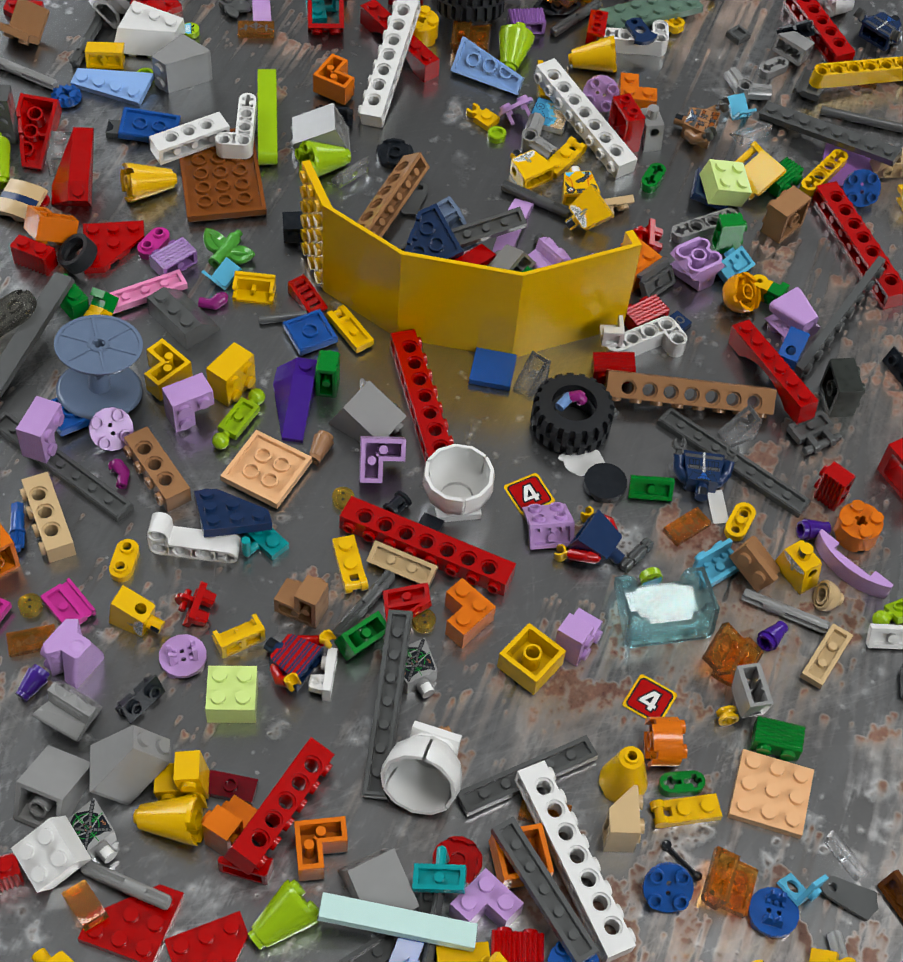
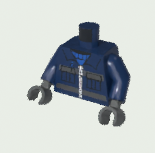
M857 8L853 16L857 17L862 24L858 36L884 52L887 51L892 43L894 45L901 43L902 31L900 29L902 24L897 15L891 17L884 12H880L876 15L867 16V12L864 9Z
M677 438L673 439L672 447L676 450L673 453L674 474L683 483L684 490L695 492V499L697 501L707 500L708 492L715 493L717 488L723 487L730 479L735 464L733 459L740 451L739 446L737 447V452L732 454L729 452L731 445L729 444L726 448L728 456L725 459V455L690 450H684L682 453V449L687 445L686 439L682 438L681 447H678L676 444Z

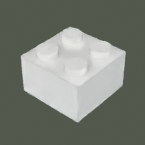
M66 815L50 817L11 848L37 893L54 889L92 859Z

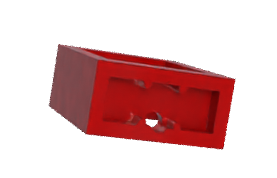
M307 0L308 32H312L313 35H322V32H330V35H340V32H344V0H339V24L312 23V0Z
M630 93L614 96L612 98L608 123L633 153L638 152L646 117Z
M903 438L888 444L877 470L903 500V469L900 467V464L903 465Z

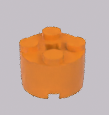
M854 500L852 503L845 505L841 509L833 528L839 545L851 552L869 551L872 549L883 529V514L875 507L861 500Z
M647 717L645 725H649V731H644L645 758L651 760L647 763L648 766H679L682 759H687L688 755L687 745L683 744V734L686 732L685 720H680L678 717Z

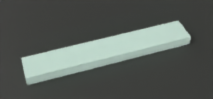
M325 892L322 893L317 921L473 952L475 949L478 926L477 923Z

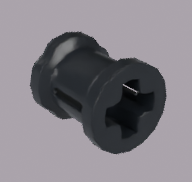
M398 490L394 494L395 497L389 503L383 505V509L400 515L405 508L411 506L412 502L407 494Z

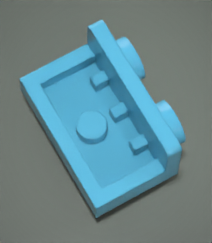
M731 538L725 541H718L710 550L706 552L703 550L694 558L692 570L697 576H702L708 589L740 571L729 558V555L734 552L731 549L733 543Z

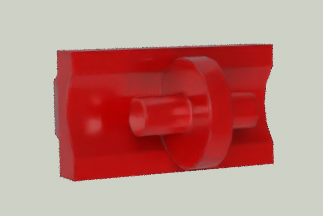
M650 218L649 224L646 227L638 226L633 231L638 238L659 254L663 244L657 241L662 238L663 229L656 227V220Z
M201 581L193 597L191 596L192 591L190 589H185L184 593L176 594L175 602L179 605L178 610L185 612L186 608H188L182 626L189 628L191 624L204 627L207 623L210 613L199 609V606L201 604L211 608L217 595L206 589L208 583Z

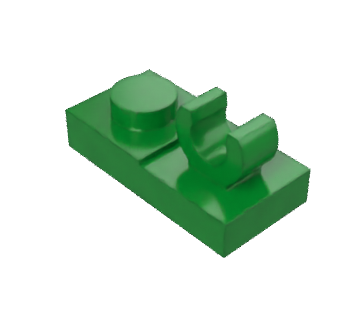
M630 475L628 498L672 501L675 480L669 477Z

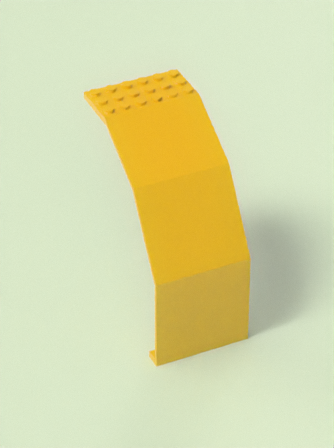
M302 161V171H299L302 186H300V194L302 196L300 207L303 215H300L303 229H301V237L303 239L301 249L303 254L308 257L309 268L314 270L316 283H320L324 292L390 334L392 332L415 329L417 337H421L422 343L476 352V347L516 354L517 357L599 335L600 325H616L618 315H623L625 322L642 247L633 230L625 232L622 247L526 272L406 252L334 209L311 161Z

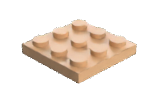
M255 430L220 475V479L222 482L278 509L312 463V457Z
M743 749L727 818L800 839L803 835L814 769Z

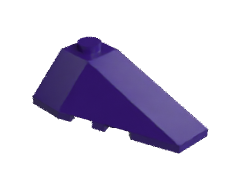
M297 357L276 369L273 389L282 440L299 443L304 441L316 389L315 370L317 360Z

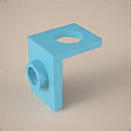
M744 93L727 96L730 103L728 106L732 121L749 118L757 111L756 108L748 110Z
M226 257L212 276L202 270V273L226 290L234 280L235 271H241L242 269Z
M789 873L780 879L777 884L798 907L808 899L811 902L822 893L820 887L829 877L826 874L806 889L792 873ZM787 882L794 884L798 889V893L790 890Z

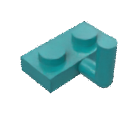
M305 0L306 8H307V14H308L307 0ZM312 0V23H327L326 12H337L339 10V0H332V5H325L324 0Z
M273 528L268 531L243 533L245 536L241 539L242 554L245 557H249L260 549L273 561L289 549V543Z
M441 845L436 851V864L414 863L412 890L413 892L465 894L467 867L466 865L447 864L450 858L446 847Z

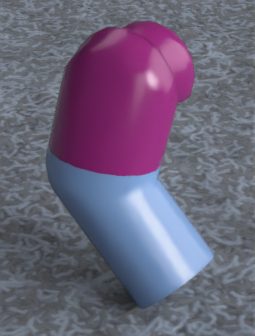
M581 390L566 392L555 403V407L562 412L571 402H576L577 405H584L587 402L585 392Z

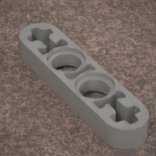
M725 208L676 224L672 227L670 238L673 242L681 244L698 236L703 237L712 234L715 231L716 225H711L708 221L717 223L719 214H738V212L732 208ZM697 226V227H699L701 230L696 231V230H693L691 227Z

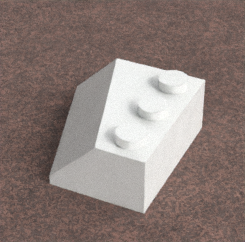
M133 0L117 27L114 42L124 43V54H129V57L145 55L148 58H152L163 47L181 34L186 33L184 18Z

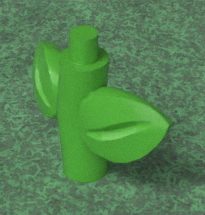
M206 228L204 231L203 240L205 247L214 253L208 262L215 269L220 266L226 257L236 265H241L250 261L255 256V253L252 249L239 245L241 242L240 237L243 235L240 230L229 233L227 238L211 228Z

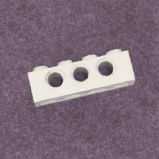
M216 112L149 136L150 150L159 164L163 165L216 146V135L220 132H230V126L221 113Z

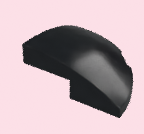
M538 0L533 8L540 9L542 7L544 13L548 15H566L577 10L581 3L577 0Z

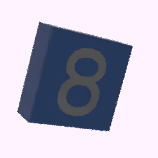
M679 311L669 316L677 322L684 332L691 327L692 322Z

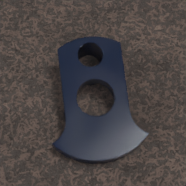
M631 18L625 22V27L635 39L634 44L649 45L656 40L658 34L653 33L641 18ZM636 30H643L644 33H638Z

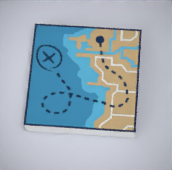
M538 97L531 114L536 112L545 117L542 130L562 135L568 121L561 111L555 107L553 101Z

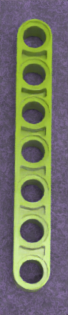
M258 69L259 165H278L276 69Z

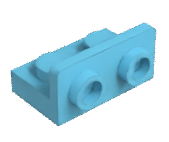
M743 246L736 250L732 247L724 253L725 258L721 262L725 267L717 274L725 283L731 276L747 272L756 264Z

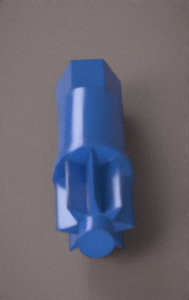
M21 502L11 504L9 534L14 542L16 552H20L21 548H24L25 514L24 504Z

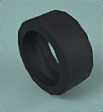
M74 234L67 238L59 248L57 254L58 262L70 273H82L94 262L97 255V246L85 234ZM82 248L79 255L73 259L75 253Z

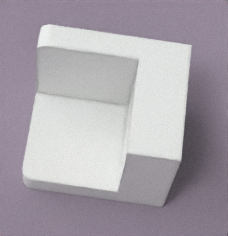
M618 315L616 325H600L601 346L622 347L625 335L623 315Z

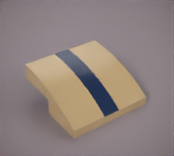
M10 178L0 195V215L11 216L15 221L25 222L27 205L40 207L48 190L27 181Z

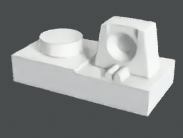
M870 623L866 639L867 647L903 649V625Z
M330 648L327 651V656H322L321 670H324L325 674L310 675L308 690L321 694L322 701H331L338 660V648Z

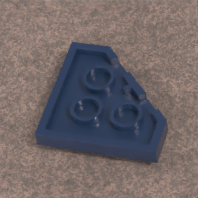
M437 203L418 211L414 227L407 240L406 252L451 260L464 255L463 249Z
M206 488L194 491V500L204 538L272 530V520L268 509L219 489Z

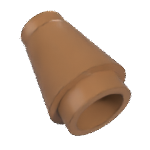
M319 430L318 433L314 434L309 456L312 457V463L320 464L321 460L334 445V437L329 432Z

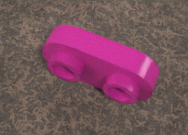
M163 227L152 229L137 245L139 257L149 260V255L154 250H160L167 246L170 242L169 231Z

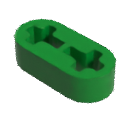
M653 163L649 166L641 179L640 188L642 191L653 193L657 190L665 177L666 167L663 164Z
M695 770L667 772L661 776L658 790L663 796L669 798L699 795L705 786V777L701 772ZM690 779H694V782L698 783L697 787L689 783ZM666 781H670L674 785L673 789H669V786L665 785Z

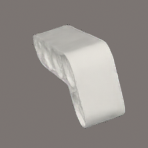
M664 20L654 21L651 31L658 35L656 40L649 45L634 44V37L628 29L607 27L604 38L614 36L616 53L663 56L668 45L669 26ZM636 30L638 33H644L643 30Z
M244 93L239 97L235 132H220L216 135V153L220 158L248 159L253 155L257 118L256 96L254 94Z
M663 316L626 331L622 347L605 346L604 352H635V356L662 346L669 356L677 358L684 353L687 335L673 318Z
M163 512L152 514L147 533L150 551L166 556L235 563L238 559L241 538L236 534L204 538L202 529L173 526L171 516Z

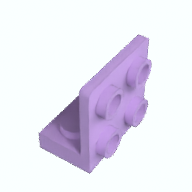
M553 502L550 505L530 504L529 506L522 507V512L529 525L530 550L556 548L559 544L568 547L574 538L575 522L566 504Z

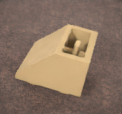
M633 785L609 808L602 827L603 852L633 853L636 844H640L641 834H644L645 822L644 818H640V810L643 809V795H639L638 785Z

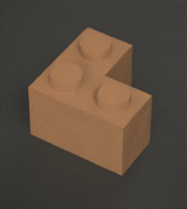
M308 574L303 582L286 578L274 598V611L316 629L329 607V584L322 578L312 577Z

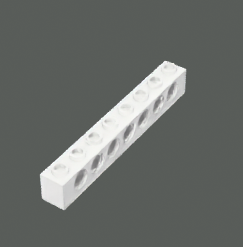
M397 0L393 2V13L388 17V28L383 32V43L379 45L378 58L373 62V74H370L368 77V89L364 90L363 104L359 105L358 116H360L361 124L378 128H383L421 11L420 0Z
M553 58L536 65L535 82L540 85L546 96L553 101L555 107L570 122L576 133L583 138L586 145L595 153L597 159L604 164L607 171L615 179L634 172L637 157L557 60Z
M544 760L517 771L514 780L535 824L542 823L549 853L590 937L599 949L598 954L602 962H610L632 952L636 946L635 934L630 927L627 928L623 920V910L618 903L615 904L611 896L612 889L609 882L602 878L600 864L596 857H592L588 849L589 842L577 827L578 820L573 811L570 812L566 805L567 798L564 791L558 789L555 783L556 776L553 769L548 767ZM542 787L546 789L548 794H540L537 788ZM548 810H555L559 817H551L548 814ZM559 833H567L570 840L561 839ZM570 855H577L581 859V863H574L570 859ZM582 878H588V879H590L591 882H592V884H593V886H592V887H587V886H585V885L582 883L581 879H582ZM593 902H601L604 910L599 911L595 909ZM604 926H613L616 930V934H608L605 931Z

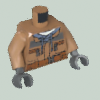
M727 97L720 98L718 105H713L706 109L692 107L687 116L677 113L673 124L682 127V138L689 141L692 145L696 144L707 149L710 141L717 135L716 128L720 117V110L721 112L728 111L729 100Z

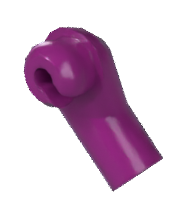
M218 292L210 299L200 297L198 307L218 310L228 302V294L226 292Z
M115 458L109 462L108 468L112 470L111 472L118 474L116 487L126 489L130 470L123 460Z

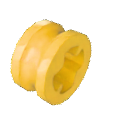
M728 705L716 711V716L719 717V725L728 726L739 721L740 718L736 714V706Z

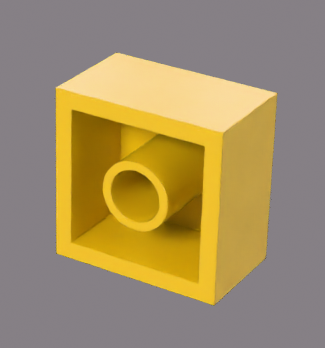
M235 342L206 368L207 381L213 390L216 400L229 407L233 402H237L247 389L253 387L256 382L254 354Z
M528 623L499 653L497 667L534 695L562 666L566 650L532 624Z

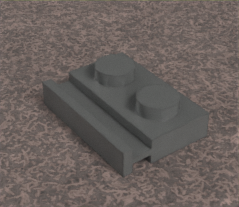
M805 66L792 93H800V96L817 102L824 88H814L809 84V79L814 69L811 71Z
M663 256L637 274V278H640L639 286L642 297H650L654 294L658 296L676 283L672 265L669 264L670 257Z

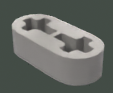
M782 56L767 60L760 64L758 76L761 79L769 80L784 74L788 69L789 61Z

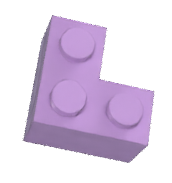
M203 373L162 388L165 414L176 433L195 426V412L206 409L214 404L213 390Z
M39 396L35 397L16 428L22 456L47 464L50 457L55 455L57 444L54 432L58 426L63 424L65 418L61 403Z
M360 436V483H382L383 461L405 462L406 439L404 437Z
M580 608L577 609L574 615L569 613L559 627L555 643L566 650L564 660L576 667L581 659L585 661L591 652L590 646L592 643L597 644L603 634L601 631L603 621Z
M485 868L465 888V894H459L450 903L448 915L453 919L477 923L486 915L498 927H509L521 915L524 903Z

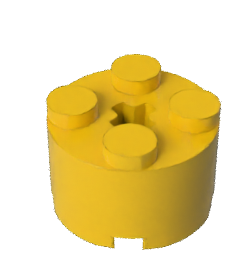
M423 5L421 6L413 35L428 48L434 45L435 40L438 38L439 18L429 6Z

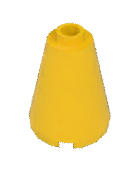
M614 36L571 50L572 53L568 54L569 65L573 64V68L617 73Z
M129 162L122 164L125 168L120 171L122 192L127 193L128 197H124L127 202H135L171 190L177 184V175L173 173L172 169Z
M624 747L600 771L599 786L604 796L611 802L615 803L633 785H638L639 795H644L647 790L648 780L644 755L637 747Z
M191 794L143 803L139 805L138 809H135L133 821L137 824L139 830L190 846H197L196 842L201 843L204 838L201 822L204 817L203 808H207V802L202 794Z

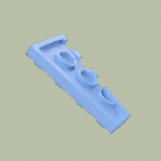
M462 36L450 71L519 95L524 77Z
M77 68L70 84L83 91L140 107L154 80V74Z

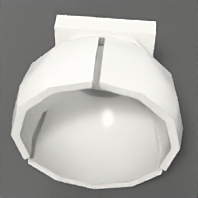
M452 444L437 449L426 461L422 481L424 491L430 503L435 506L436 517L445 522L481 519V507L489 500L493 492L495 472L486 454L473 446Z
M414 721L410 738L397 742L382 765L380 773L382 787H384L383 790L395 804L411 813L434 815L449 809L461 790V762L457 755L462 735Z

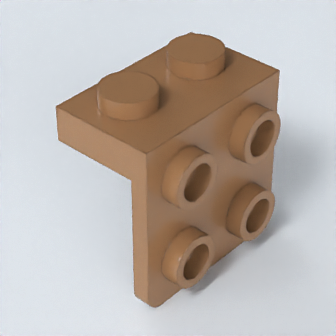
M17 0L10 24L0 22V30L8 38H19L18 42L28 46L29 43L39 45L50 12L48 9L28 0Z
M755 536L748 538L729 555V558L756 592L779 578L777 574L780 572V567Z

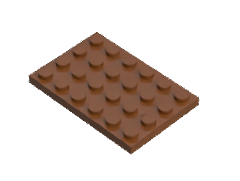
M236 128L230 129V132H235ZM255 141L253 155L248 159L220 158L216 153V146L179 159L188 222L267 215Z

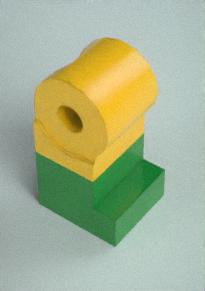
M754 275L757 280L755 283L756 289L760 288L761 301L768 305L773 300L786 294L789 290L790 285L782 282L780 285L768 280L764 275Z
M93 287L90 293L93 299L89 310L85 312L84 316H112L119 298Z

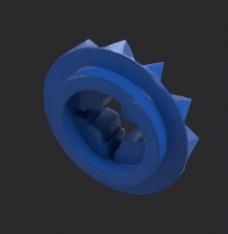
M66 84L65 86L59 85V88H53L51 98L58 99L61 107L67 108L77 105L82 99L80 88H76L75 85L69 86Z

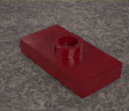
M210 770L209 797L230 801L236 795L248 804L253 805L259 781L255 778Z

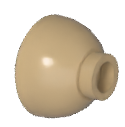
M822 580L816 586L813 593L814 606L819 611H830L842 605L844 601L843 593L840 592L835 583L829 580Z

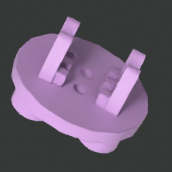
M597 75L586 82L583 93L599 112H608L611 109L612 98L619 95V88L614 79L609 76Z
M523 95L517 98V102L512 105L510 103L499 107V117L507 115L511 125H514L513 112L520 108L522 110L525 109L529 117L531 112L527 105L533 101L532 97L528 98L527 95Z
M114 407L103 408L96 412L89 425L90 437L94 444L108 451L123 448L125 446L124 437L134 431L133 422L129 415L122 409Z
M188 634L169 638L159 651V663L163 671L167 673V676L172 679L189 678L201 673L207 661V651L203 642L197 637Z

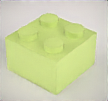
M709 159L699 173L708 204L742 207L752 194L743 162Z
M208 666L205 706L207 723H256L257 666Z

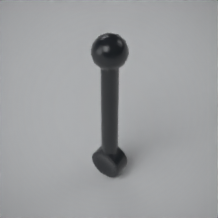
M664 840L661 844L662 850L669 851L692 874L695 881H700L702 879L701 872L695 871L671 847L672 844L669 840Z

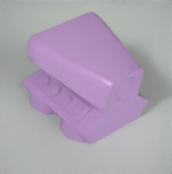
M699 236L677 245L670 253L675 259L670 264L672 265L674 275L697 291L710 287L714 283L716 274L725 267L721 262L722 255L717 251H712L710 249V242Z
M550 237L539 238L535 250L528 254L536 262L532 267L533 269L571 260L566 251L559 248Z
M799 287L773 300L769 306V310L773 314L764 318L768 322L770 331L782 335V342H784L791 326L809 333V338L814 336L821 328L817 324L818 315Z
M65 619L43 643L40 655L46 658L44 667L51 671L52 677L64 672L65 682L76 689L104 660L103 652L89 639L82 636L78 619Z

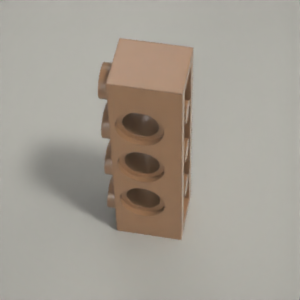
M148 426L124 437L125 446L123 451L128 459L132 458L136 472L138 474L142 473L145 485L149 490L153 489L155 499L160 506L163 505L167 512L192 500L190 487Z

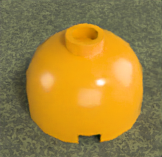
M748 272L735 274L724 283L722 298L725 305L731 311L747 313L759 307L761 291L760 288L756 289L755 283L757 280L752 274Z

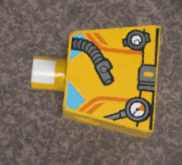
M572 166L569 172L564 173L562 204L570 206L589 185L595 186L600 193L592 172L581 171L579 166Z

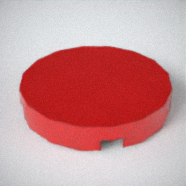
M452 836L443 842L441 841L433 852L432 864H436L437 848L441 845L445 846L450 858L447 864L466 865V886L469 885L482 870L483 856L481 851H479L477 845L472 840L463 836Z

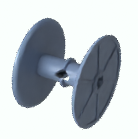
M108 315L79 317L71 320L59 329L54 339V350L59 360L68 369L58 379L56 395L58 401L67 411L78 417L91 420L95 413L103 408L114 407L129 413L138 405L143 394L142 383L137 374L129 368L139 359L143 349V340L138 330L125 320Z

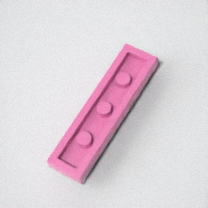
M180 269L110 292V294L119 298L113 314L147 303V296L163 287L181 291L188 289L187 282Z

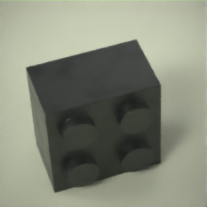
M835 358L829 360L820 382L828 416L853 417L856 409L859 408L862 395L865 394V384L862 383L860 378V367L856 365L855 358Z

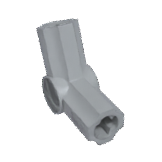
M736 67L730 68L725 72L724 78L734 91V95L744 93L746 102H749V100H771L772 85L753 84L751 80L745 79Z
M534 112L529 115L525 129L522 131L521 148L526 152L535 150L548 160L557 152V148L540 137L545 117L540 113Z

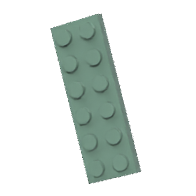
M633 0L599 10L608 12L606 28L627 29L625 22L631 18H641L647 26H651L656 20L669 21L672 18L677 19V17L682 18L702 13L703 5L699 0Z

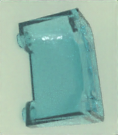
M705 567L688 568L682 573L680 581L637 586V581L633 576L623 575L615 577L614 589L623 639L627 647L636 648L702 640L713 635L720 607Z

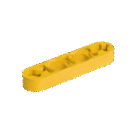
M842 149L833 150L802 180L799 190L812 197L817 185L826 184L845 166L848 153ZM824 166H830L833 170L826 169ZM814 176H820L823 179H817Z

